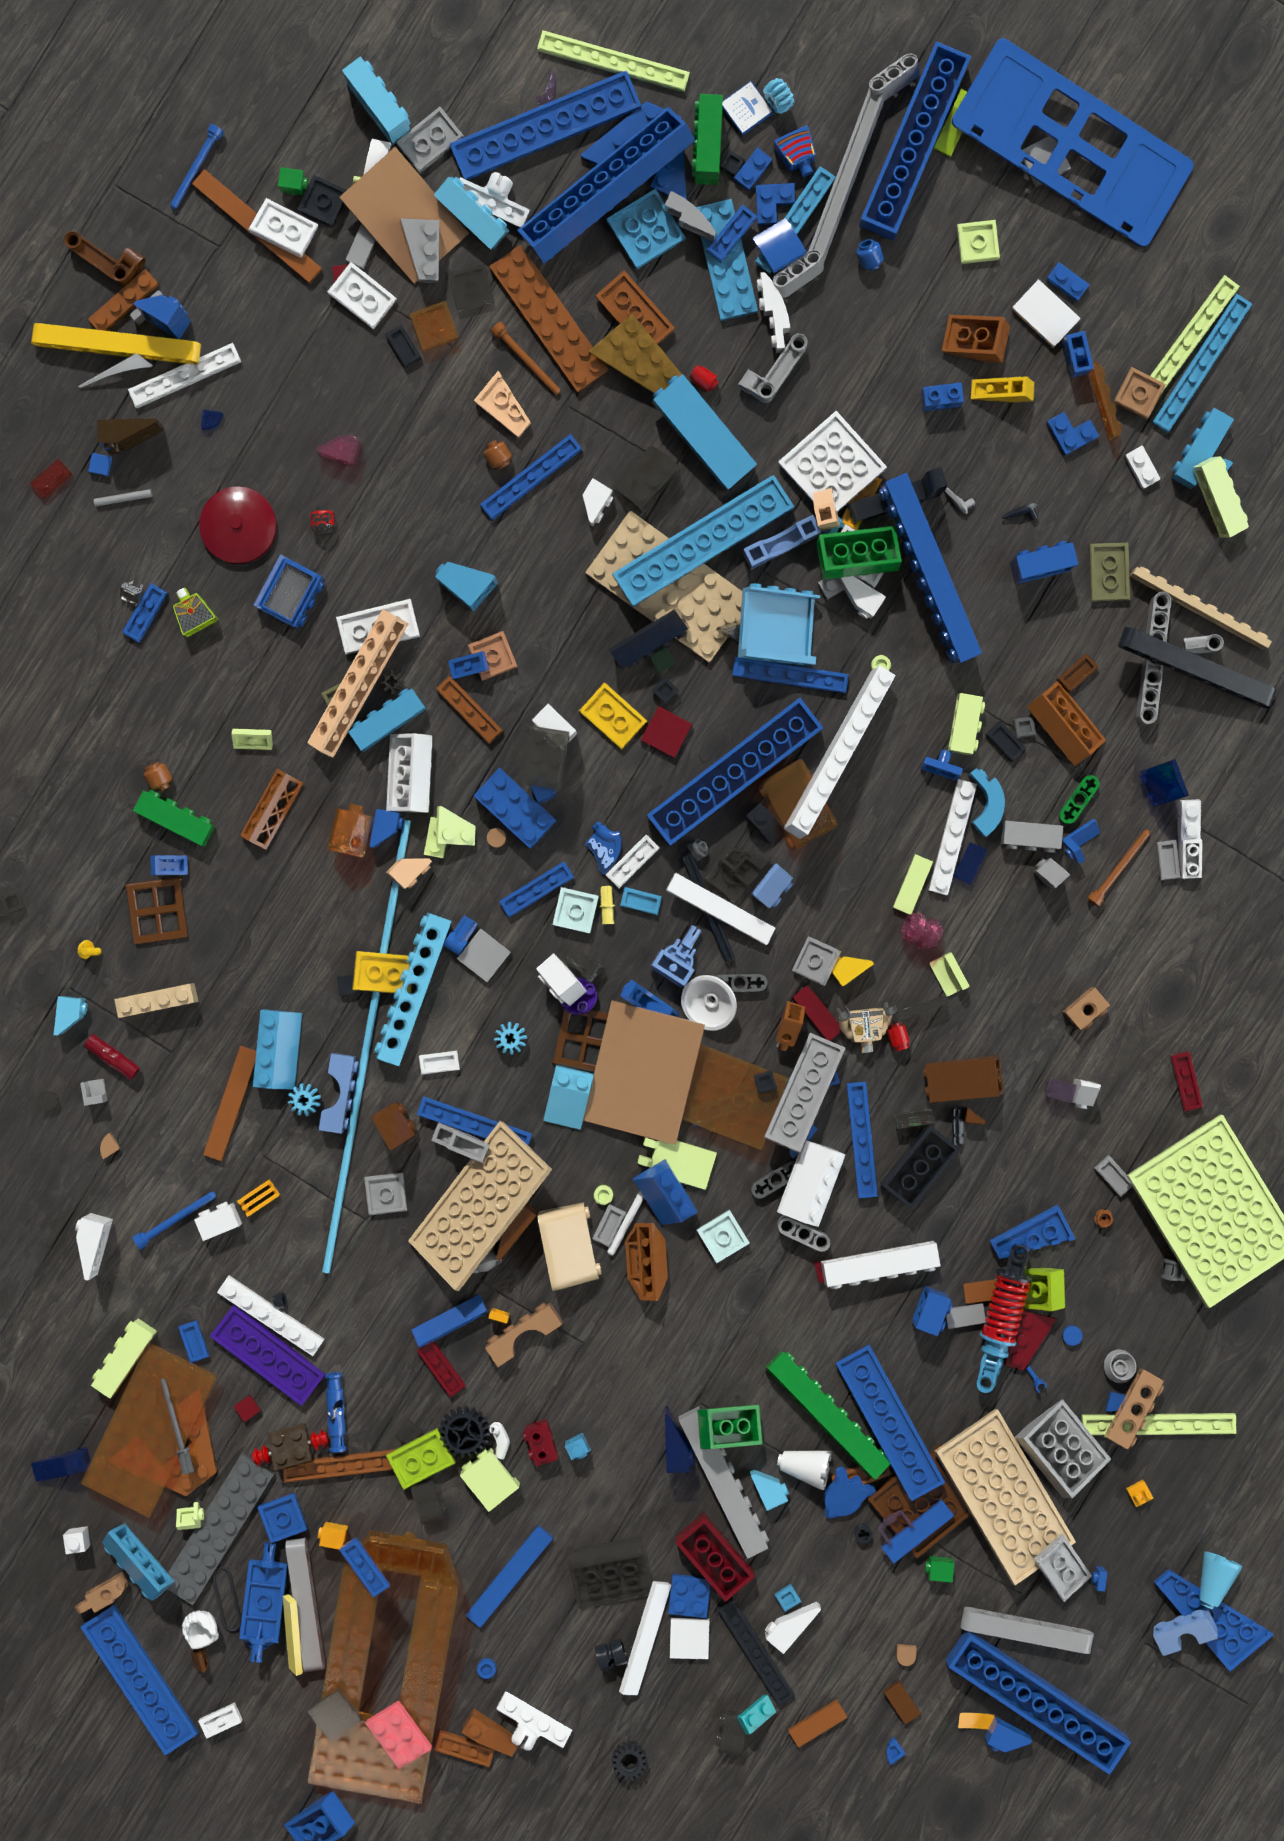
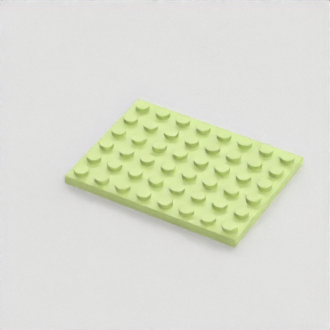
M1223 1115L1215 1117L1126 1175L1207 1308L1212 1307L1284 1259V1215Z

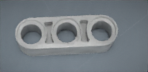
M788 1216L779 1218L777 1227L783 1235L821 1252L826 1251L830 1247V1239L824 1232ZM784 1221H790L791 1227L788 1230H783L781 1224ZM801 1229L809 1231L806 1238L799 1237L798 1234ZM819 1237L826 1238V1243L823 1246L816 1245V1240Z

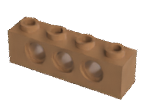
M1139 1369L1104 1437L1124 1449L1132 1448L1137 1440V1437H1135L1138 1430H1142L1146 1423V1420H1144L1146 1414L1150 1413L1154 1408L1155 1403L1153 1401L1155 1397L1159 1396L1163 1391L1164 1386L1162 1384L1164 1381L1144 1369ZM1144 1387L1149 1392L1146 1398H1142L1140 1394L1141 1389ZM1135 1404L1140 1409L1137 1415H1133L1131 1412L1132 1406ZM1128 1421L1131 1428L1128 1432H1124L1122 1425Z

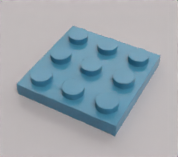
M656 189L606 219L636 270L686 239L673 216L665 212V203Z

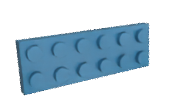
M732 199L696 207L712 225L716 232L715 238L735 214ZM700 236L720 321L758 313L741 239L724 261L720 263L706 252V249L713 241Z

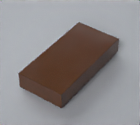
M1086 653L1061 674L1057 680L1070 693L1099 667Z
M900 1680L883 1690L905 1725L921 1714Z

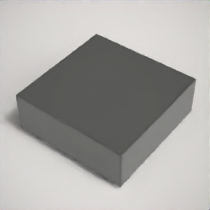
M1033 716L1013 719L1016 738L1036 735Z

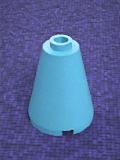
M1208 1551L1204 1552L1199 1600L1203 1601V1606L1213 1609L1214 1606L1219 1607L1240 1573L1242 1565L1229 1561L1217 1554Z

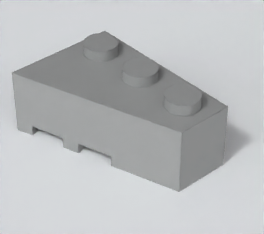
M400 218V225L417 281L437 283L439 275V220Z

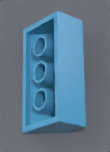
M260 1010L253 1087L269 1089H293L295 1087L302 1013Z
M125 1523L110 1530L102 1541L106 1552L114 1556L118 1566L130 1575V1580L142 1589V1594L147 1599L153 1601L175 1582Z

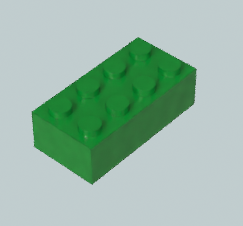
M700 94L699 101H695L693 158L696 159L692 160V177H695V184L718 185L723 95Z
M895 526L821 534L816 543L822 580L894 572L899 570L902 562Z

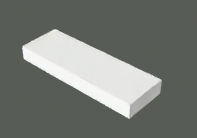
M645 835L606 876L620 888L659 847Z

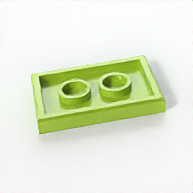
M438 1428L386 1455L403 1490L455 1464L451 1452L448 1453V1446L443 1447L445 1441L440 1440L442 1435Z

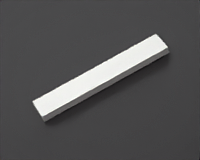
M231 343L200 357L199 364H184L132 387L128 391L135 407L139 408L240 363L241 359L234 344Z
M677 873L674 874L666 889L669 893L764 945L768 944L775 930V927Z
M653 1581L619 1690L623 1695H638L671 1588V1584L668 1582Z

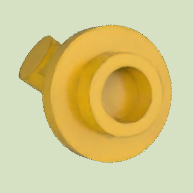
M84 940L78 946L80 958L87 959L90 956L101 954V949L94 948L92 941Z

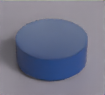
M1070 1325L1064 1328L1062 1338L1068 1345L1074 1346L1081 1342L1082 1332L1078 1327Z
M490 1658L481 1659L477 1665L478 1675L483 1679L492 1678L496 1673V1663Z

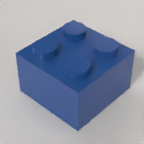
M924 1286L911 1321L915 1328L938 1336L939 1332H943L946 1321H944L945 1315L949 1314L952 1308L951 1299L946 1293Z

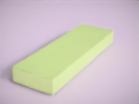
M916 854L914 855L893 908L909 915L912 914L933 861Z

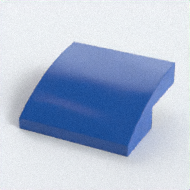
M786 219L781 220L752 238L753 243L761 252L764 261L773 273L807 254L803 244Z

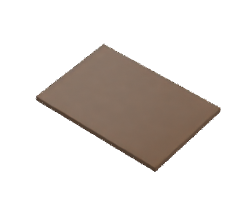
M396 147L339 197L413 283L417 282V277L400 225V218L439 220V261L469 234L451 211L434 196L433 190Z

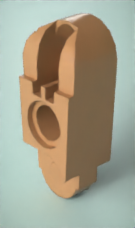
M123 1572L85 1592L86 1599L75 1606L77 1613L81 1614L90 1608L95 1613L113 1603L128 1587V1581Z

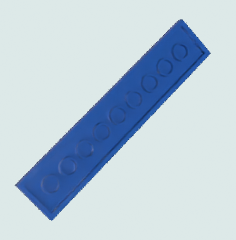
M626 70L452 142L450 147L463 178L470 180L634 112L641 107V104Z

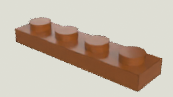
M144 269L89 317L88 320L97 330L108 331L135 307V301L144 299L159 286L158 282Z

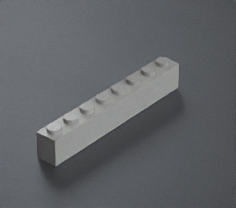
M698 1406L680 1415L679 1422L748 1559L768 1549L767 1542L769 1538L765 1530L761 1532L758 1526L761 1522L757 1514H752L750 1510L752 1504L748 1496L744 1497L741 1491L744 1489L739 1479L736 1480L733 1475L735 1470L732 1463H727L724 1457L727 1455L725 1449H700L697 1410L700 1407Z

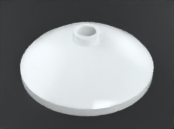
M710 975L698 976L693 978L683 989L681 1004L685 1015L691 1021L705 1024V1030L722 1029L733 1020L737 1009L736 998L731 988L721 979Z

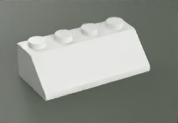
M415 733L390 734L386 811H429L431 735Z
M806 1140L801 1152L798 1154L777 1212L803 1223L819 1227L845 1154Z

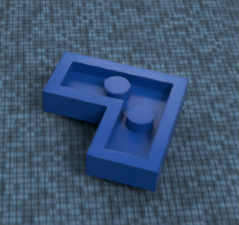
M794 183L756 185L757 226L775 225L777 223L776 206L794 205Z
M1065 412L1046 422L1064 456L1099 437L1091 420L1073 428Z

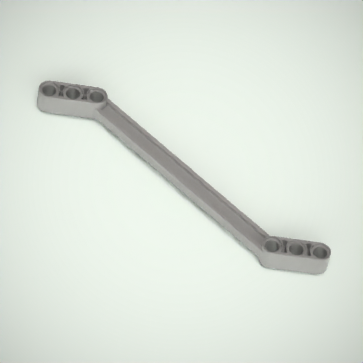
M910 53L902 56L870 80L869 91L809 251L782 269L773 278V283L782 298L790 296L823 271L824 261L883 103L919 76V65L916 55Z

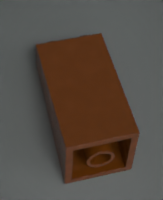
M1000 1055L929 1062L923 1068L924 1079H927L928 1082L925 1092L926 1097L930 1099V1103L999 1097L1004 1093Z

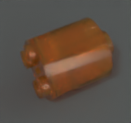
M349 803L347 810L336 808L327 850L364 858L374 817L365 815L363 813L364 807Z

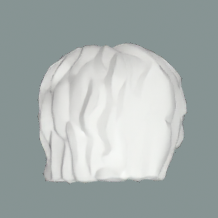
M199 1610L185 1617L182 1624L183 1635L192 1649L206 1647L218 1639L217 1624L209 1612Z

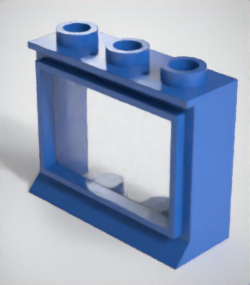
M280 554L254 606L298 629L299 626L302 627L304 625L308 609L311 610L313 608L317 592L320 593L325 584L323 582L324 578Z

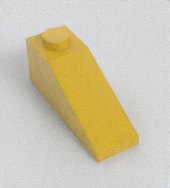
M1028 377L972 380L971 399L1031 402L1034 397L1035 382Z

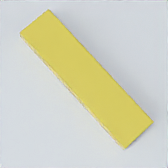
M288 1594L283 1596L289 1669L297 1676L303 1672L297 1601Z

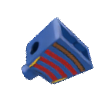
M808 125L774 140L773 148L790 172L799 169L803 177L813 173L810 163L815 161L816 153Z

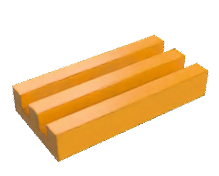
M269 1179L237 1202L242 1206L241 1208L248 1217L280 1196V1193ZM265 1186H270L268 1190H266L265 1192H263L247 1204L244 1203L246 1199L260 1191ZM270 1192H274L273 1196H271L270 1198H268L252 1210L248 1209L249 1206H251L252 1204H254Z

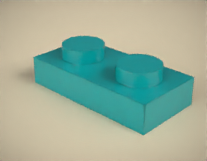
M762 1695L742 1712L737 1719L745 1734H751L775 1714L776 1710L768 1695Z

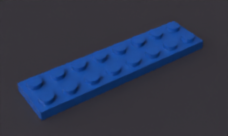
M870 1344L837 1361V1367L910 1500L913 1501L944 1484L945 1481Z
M115 1604L80 1627L164 1755H167L198 1734L199 1731Z

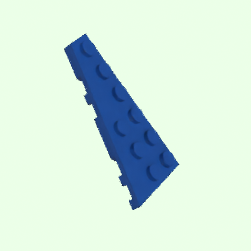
M1170 1569L1154 1581L1183 1616L1190 1615L1196 1610H1209L1218 1629V1639L1205 1643L1229 1671L1233 1670L1274 1635L1268 1629L1224 1602H1221L1219 1607L1214 1606L1213 1609L1203 1606V1601L1199 1600L1200 1588Z

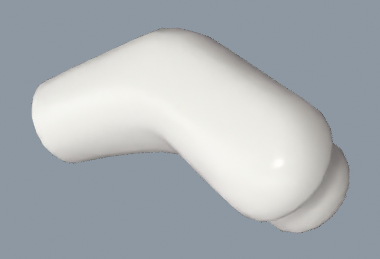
M494 1422L490 1425L489 1432L493 1434L497 1443L495 1456L499 1459H504L510 1440L503 1425L499 1422Z

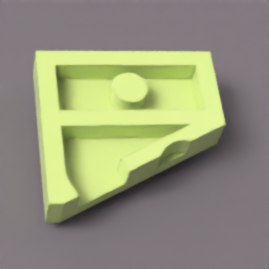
M438 806L436 844L474 846L475 826L446 808Z

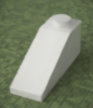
M854 576L838 578L855 609L858 610V614L865 619L868 617L872 619L886 597Z
M814 1602L777 1618L775 1622H770L765 1629L766 1639L784 1654L821 1611L820 1604Z

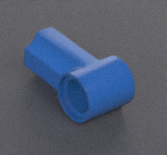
M464 915L455 930L449 934L443 946L459 956L478 924Z

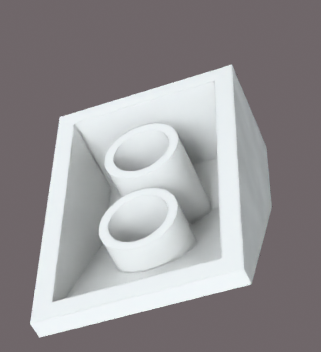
M92 1213L78 1220L75 1231H78L76 1239L85 1280H90L98 1275L113 1221L111 1218Z

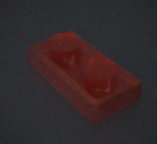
M58 458L30 484L45 499L73 474Z

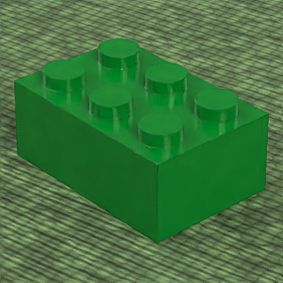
M759 1405L697 1410L700 1449L762 1444Z

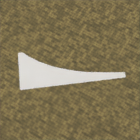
M136 353L78 387L82 388L116 373L152 367L153 365Z

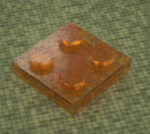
M446 301L410 313L423 352L459 339Z

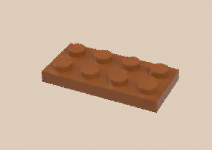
M625 271L620 273L595 295L596 299L618 324H621L633 314L657 344L675 330V327Z

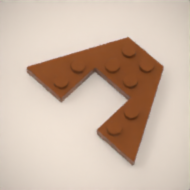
M198 1388L174 1407L178 1425L192 1441L187 1447H190L189 1453L194 1472L183 1475L178 1455H175L163 1464L141 1435L112 1456L109 1461L184 1496H187L218 1471L201 1393L202 1388Z

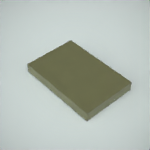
M1128 543L1089 544L1091 602L1129 601Z

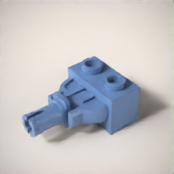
M691 925L679 947L677 946L681 940L676 939L673 945L659 951L649 968L680 988L684 987L694 972L692 966L696 949H692L702 931L700 929L696 930V927Z

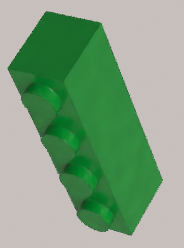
M151 789L149 792L143 790L133 809L134 812L201 846H206L215 828L211 824L212 820L201 816V818L195 816V811L184 807V809L177 807L178 803L169 798L166 801L159 798L161 794Z

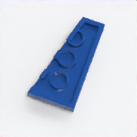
M1056 1205L989 1241L998 1258L1001 1259L1009 1257L1011 1249L1019 1243L1026 1244L1030 1250H1036L1043 1246L1060 1244L1062 1241L1075 1240V1237L1060 1207ZM1021 1248L1016 1249V1255L1024 1252Z

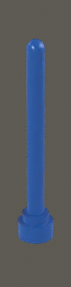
M210 124L207 130V140L170 203L172 209H177L214 142L222 138L224 131L216 125Z
M215 1192L208 1193L146 1233L139 1232L133 1236L136 1246L140 1250L146 1247L151 1238L216 1197Z

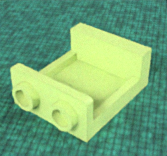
M492 1448L482 1450L477 1455L475 1461H468L464 1464L460 1474L461 1478L488 1512L516 1491L520 1485L516 1477L513 1478L497 1459Z

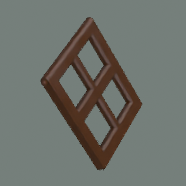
M181 877L125 885L128 894L134 944L188 937ZM173 886L176 904L159 906L157 888ZM152 889L154 907L138 909L135 891ZM177 912L179 930L163 932L160 914ZM155 915L157 933L141 935L139 917Z
M564 1009L555 1056L551 1062L560 1066L595 1072L596 1065L583 1062L587 1044L601 1047L602 1039L589 1036L592 1018L607 1021L609 1013L590 1010L580 1015L587 1017L584 1035L567 1032L571 1014ZM565 1040L582 1043L578 1061L562 1058Z

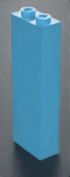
M683 374L680 377L675 375L667 382L669 386L665 390L661 387L653 394L655 398L652 400V403L725 491H727L754 468L757 463Z

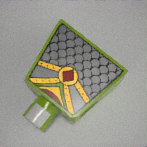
M186 588L176 592L180 602L175 604L173 609L181 632L185 637H189L218 621L217 616L200 595L195 593L190 596Z

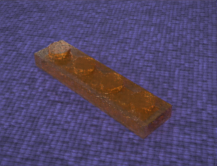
M1097 361L1093 363L1094 369L1089 375L1109 440L1112 441L1121 436L1122 426L1120 421L1116 419V406L1114 403H1111V390L1104 380L1105 370Z

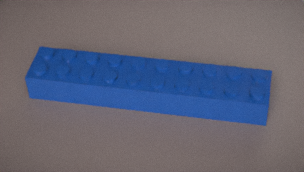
M937 41L935 42L859 223L860 227L894 241L971 59L970 55Z
M667 107L517 231L543 263L547 262L577 236L581 235L588 227L597 222L599 218L612 210L615 205L628 197L631 192L641 186L663 166L672 161L679 153L688 148L695 141L689 127L675 112Z
M904 473L880 485L879 494L882 500L887 502V513L890 519H894L897 536H901L903 541L901 544L902 549L910 557V568L918 576L916 580L917 585L925 593V604L933 612L931 618L935 626L938 625L941 631L939 637L943 644L946 643L948 648L946 654L949 660L954 663H961L982 654L908 474Z
M798 698L647 814V817L668 845H673L823 729L822 725L802 699Z
M965 1630L946 1658L950 1669L1109 1775L1131 1744V1741L1124 1732L974 1632Z

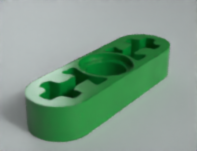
M1088 775L1080 781L1059 811L1058 817L1062 823L1071 824L1078 818L1099 788L1097 777ZM1086 780H1093L1094 788H1088L1086 793L1079 790L1080 788L1084 790L1087 787ZM1080 794L1084 797L1082 805L1074 803L1075 795ZM1072 807L1078 809V811L1073 810L1071 812L1072 819H1064V812L1070 811Z

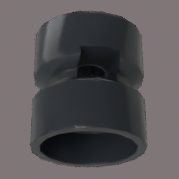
M621 1638L610 1641V1645L604 1643L595 1646V1653L601 1671L611 1669L614 1664L621 1666L628 1663Z

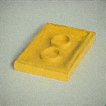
M606 683L579 710L582 715L621 750L647 722L644 717Z
M356 951L352 989L395 993L396 989L400 988L403 982L400 980L403 970L408 968V956ZM411 984L407 986L408 993H411Z

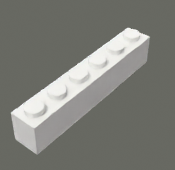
M929 1241L821 1261L824 1284L830 1287V1289H837L842 1287L841 1284L846 1283L858 1285L861 1284L860 1281L868 1280V1282H875L879 1280V1277L884 1276L890 1279L898 1277V1274L901 1273L913 1275L917 1273V1270L922 1269L925 1272L936 1270L935 1267L940 1266L937 1243Z

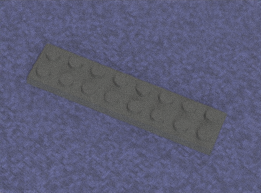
M244 1453L241 1454L205 1512L204 1520H201V1528H195L169 1570L168 1574L175 1582L167 1590L194 1605L275 1474L273 1471L262 1464L259 1467L258 1464H254L252 1458Z

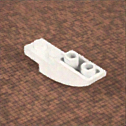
M763 272L760 274V279L757 280V289L762 293V298L759 299L760 310L764 311V316H771L769 317V326L774 331V336H771L772 348L775 347L776 353H782L785 349L783 333H789L790 331L789 317L777 287L767 274Z
M1199 799L1180 800L1178 849L1183 879L1202 878L1201 800Z

